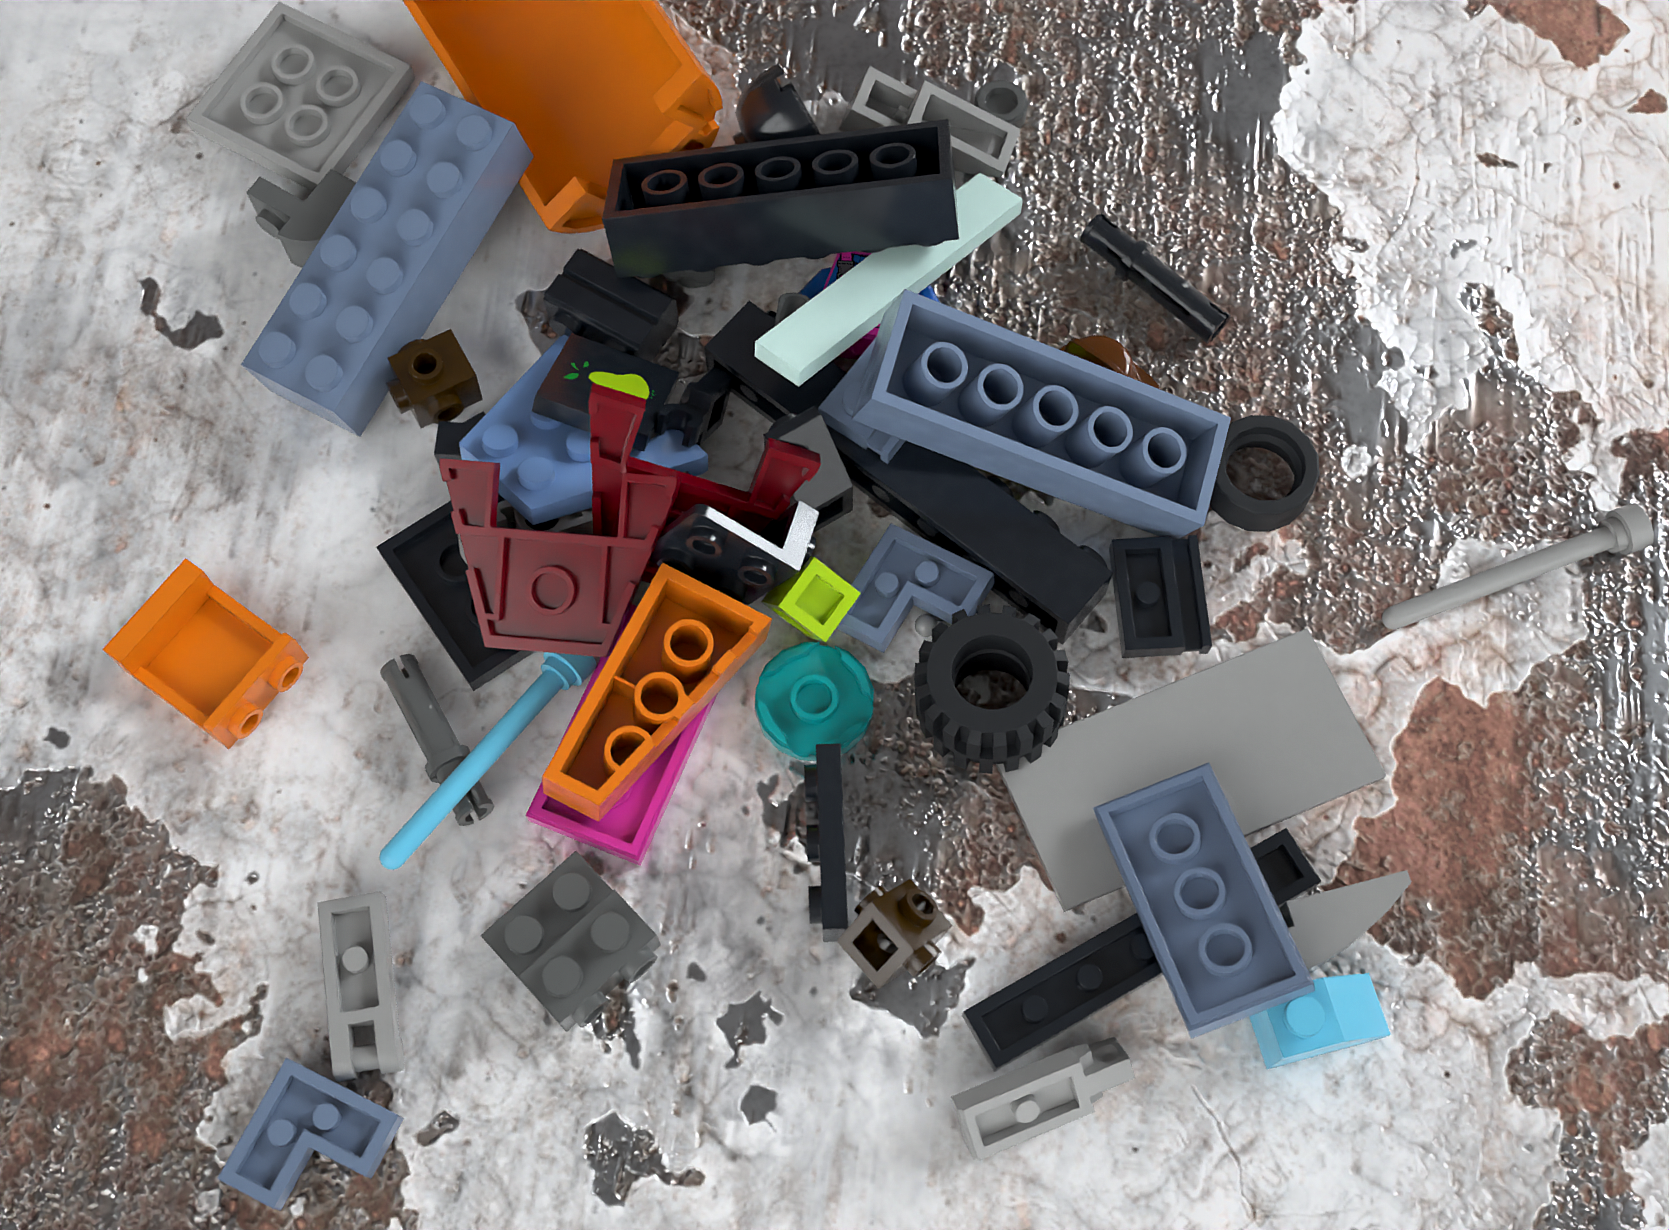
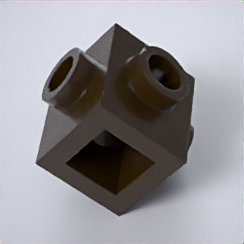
M451 329L427 340H413L405 344L397 354L388 357L395 379L386 383L387 388L400 413L403 414L411 410L421 429L432 423L438 424L439 421L450 422L457 418L464 408L483 400L477 375Z
M909 879L890 891H887L883 885L871 891L854 909L858 917L837 939V943L873 984L880 989L906 971L915 978L932 965L942 954L936 943L953 925L939 911L933 898L920 890Z

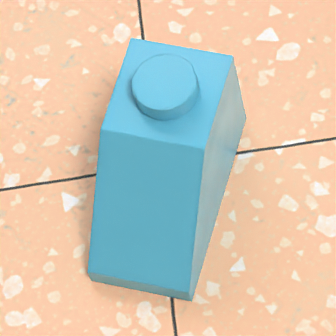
M1369 973L1313 980L1314 992L1249 1016L1266 1068H1275L1390 1036L1391 1034Z

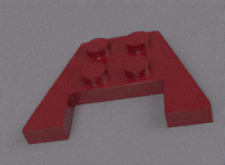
M592 383L588 401L591 434L593 535L614 537L618 535L622 473L681 477V486L664 528L693 505L705 504L759 535L772 519L777 520L790 505V498L805 480L809 482L820 468V453L768 438L748 491H743L631 457L629 455L645 411L646 399ZM649 561L642 581L652 582L659 569L657 564Z
M440 458L439 469L442 481L447 483L454 511H451L455 532L460 534L469 569L466 570V575L485 647L595 657L610 656L680 489L681 477L622 473L618 535L614 537L498 527L496 521L500 463Z

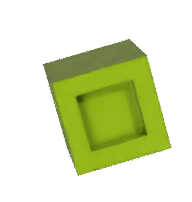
M810 556L808 561L801 567L800 572L768 592L761 602L806 637L826 642L861 593L817 558Z

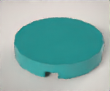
M803 642L783 649L765 665L756 687L755 714L763 735L780 752L801 761H816V744L841 743L842 755L847 753L864 737L873 718L874 688L866 668L849 651L837 646L832 648L820 645V642Z

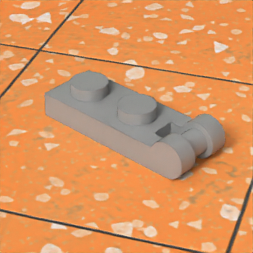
M379 891L317 902L331 1064L335 1080L342 1082L358 1079L361 1071L380 1068L382 1074L403 1071L404 1050L399 1034L386 896ZM374 1025L376 1043L356 1046L354 1028Z

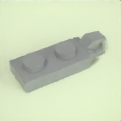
M1112 1037L1089 1045L1082 1044L1073 1046V1048H1067L956 1094L951 1099L966 1146L973 1159L979 1161L1095 1112L1092 1103L1103 1096V1091L1130 1081L1135 1077L1128 1054L1118 1043V1040Z

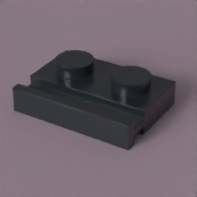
M1188 535L1187 539L1172 540L1171 536L1112 539L1109 554L1111 571L1113 572L1112 579L1122 658L1182 655L1183 652L1199 651V654H1208L1212 647V639L1197 535Z

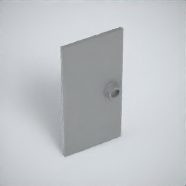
M1308 628L1061 727L1058 730V737L1052 746L1048 747L1043 744L1041 757L1031 764L1024 756L1019 758V769L1005 772L1003 763L996 764L1064 912L1126 887L1095 817L1093 808L1209 762L1242 833L1246 837L1386 777L1381 764Z

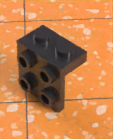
M799 500L785 510L777 520H771L765 529L757 535L710 506L695 504L662 530L650 561L657 564L658 568L664 563L748 606L800 572L801 567L808 561L816 545V538L812 536L819 512Z

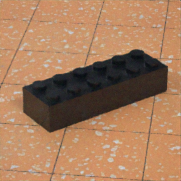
M949 119L613 159L602 221L617 278L636 276L647 279L669 272L686 270L708 272L722 266L739 264L762 266L775 260L801 257L815 260L836 253L854 251L877 253L889 247L916 244L930 247L939 245L944 241L959 240L956 180Z

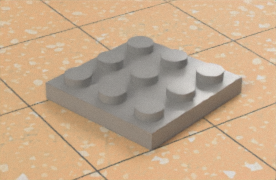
M278 2L189 113L186 120L192 131L313 191L330 169L342 175L345 173L415 80V75L410 64L282 2Z

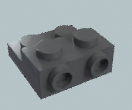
M577 851L572 853L480 935L566 1032L576 1023L580 1028H583L596 1019L609 1004L606 995L623 979H626L628 983H632L645 974L657 960L654 951L661 945L655 932L615 889L612 890Z

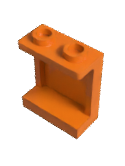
M186 558L102 649L125 672L227 749H230L238 739H244L257 728L263 717V710L279 692L287 691L297 682L302 674L303 664L309 658L293 637L286 632L279 633L212 583L204 571Z

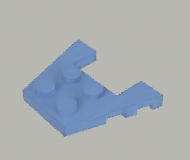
M566 335L559 337L459 442L462 460L500 463L498 493L532 525L592 508L591 434L532 412L535 395L569 337ZM666 430L661 436L657 435L650 439L645 451L634 449L629 455L680 472L686 471L687 474L699 476L708 471V454L697 444L691 447L683 446L684 433L680 430Z

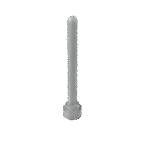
M1630 503L1609 511L1605 519L1599 522L1597 529L1390 606L1384 610L1382 622L1389 629H1399L1606 550L1613 554L1620 552L1623 555L1651 546L1654 540L1651 521L1646 512L1636 503Z

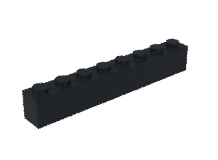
M749 300L704 346L707 372L716 367L735 375L731 392L771 423L776 422L779 418L789 413L795 412L800 414L813 406L818 409L846 375V372L835 365V361L832 360L798 387L754 356L755 341L775 327L777 313L772 310L764 312ZM826 424L852 485L923 539L994 573L995 584L991 591L1009 605L1015 607L1021 614L1028 615L1030 613L1040 619L1039 627L1043 631L1050 628L1058 637L1060 644L1063 645L1106 595L1113 572L1107 568V564L1102 556L1088 546H1077L1061 534L1056 522L1047 514L1039 510L1032 512L1014 499L1010 488L1000 479L994 476L985 477L967 463L908 441L904 442L887 464L880 459L881 455L869 447L865 450Z

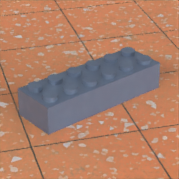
M421 81L241 365L271 392L361 437L389 392L386 383L395 379L388 357L397 354L405 344L423 337L534 157L516 125L505 118Z
M904 289L883 315L851 420L1159 537L1171 536L1172 540L1180 539L1205 524L1231 417Z

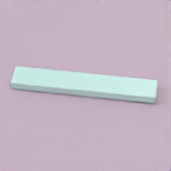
M978 173L956 190L959 240L944 241L939 245L930 247L918 244L889 247L883 251L872 253L756 340L754 356L799 387L880 324L885 311L904 289L918 294L1021 213L1023 198L985 175Z

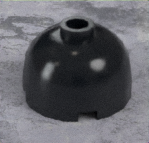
M780 63L754 78L746 85L739 96L735 114L741 132L732 136L735 144L821 134L792 82L782 87L777 80L785 72Z

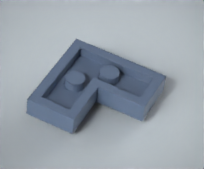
M890 523L851 584L861 594L836 629L884 653L913 606L952 624V614L962 609L966 611L968 616L976 615L977 605H982L995 584L994 573Z
M286 1058L217 1179L261 1203L281 1211L314 1150L372 1179L404 1118Z

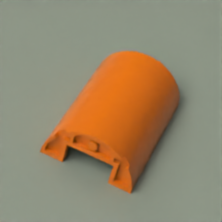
M403 0L465 100L516 125L534 156L518 183L549 231L570 234L604 229L602 217L613 159L711 148L720 127L714 118L716 111L723 109L720 91L657 0Z

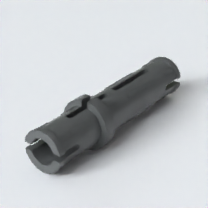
M404 654L400 656V660L404 665L401 671L393 658L381 668L380 675L386 681L428 761L425 765V771L431 782L441 785L471 751L468 746L460 745L418 666L415 655ZM478 780L452 810L456 815L457 823L460 826H466L474 823L470 814L473 812V809L480 821L488 816L495 806Z

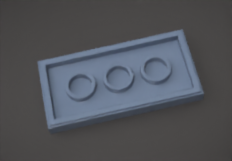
M1209 762L1093 808L1095 817L1191 1039L1315 991L1310 973Z

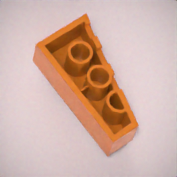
M662 563L542 776L543 793L599 822L766 641L773 618Z

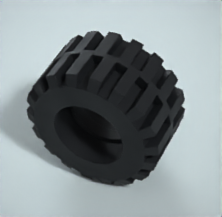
M990 604L977 605L976 615L968 616L964 609L952 614V625L950 627L941 621L932 629V642L923 641L919 649V663H915L914 671L916 715L920 716V729L925 738L933 737V749L942 757L950 751L954 753V765L967 769L969 762L972 761L979 763V773L992 774L993 764L1003 763L1005 772L1019 769V758L1024 756L1031 764L1041 757L1043 744L1051 747L1057 739L1059 726H1063L1070 686V673H1067L1068 658L1064 649L1057 650L1058 637L1050 628L1042 633L1039 632L1040 619L1028 613L1024 620L1016 617L1015 607L1003 605L1002 613H991ZM999 670L1015 677L1025 688L1026 694L1018 702L1006 708L983 709L967 702L961 697L956 688L963 679L975 672Z

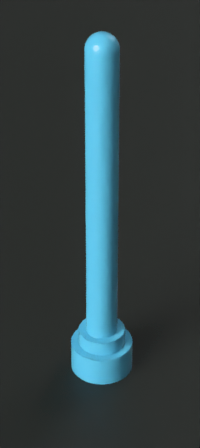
M545 652V662L541 665L542 674L386 844L379 856L382 866L389 870L400 868L560 689L568 690L572 685L580 686L597 666L594 657Z

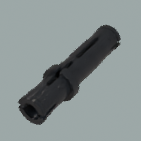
M1103 212L1100 215H1096L1082 232L1080 242L1090 247L1116 268L1114 274L1123 282L1127 280L1132 281L1164 309L1192 329L1205 343L1209 344V342L1213 341L1230 320L1231 315L1228 312H1224L1187 280L1183 279L1153 255L1150 244L1143 239L1137 242L1108 219L1107 215Z

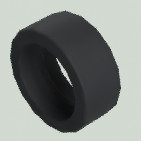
M1250 415L1231 422L1210 500L1212 510L1228 524L1246 531L1270 532L1289 525L1304 511L1320 476L1319 457L1309 437L1293 423L1275 416ZM1245 447L1264 448L1276 453L1288 463L1294 474V483L1291 491L1285 497L1278 500H1257L1244 495L1231 483L1227 475L1226 465L1229 457L1235 451Z

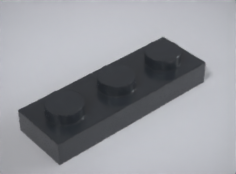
M841 743L816 744V764L804 765L805 802L818 801L819 824L806 825L807 861L820 862L821 875L820 886H808L810 924H822L823 942H837V939L848 928Z

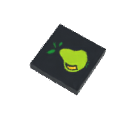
M571 333L535 395L532 412L590 433L588 400L592 383L646 399L645 411L632 448L645 451L654 433L659 409L661 406L668 404L676 387L680 372Z

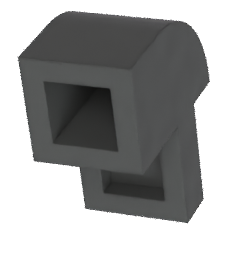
M330 169L305 201L262 177H259L246 193L257 213L255 220L258 225L269 235L281 241L292 264L303 268L356 182Z

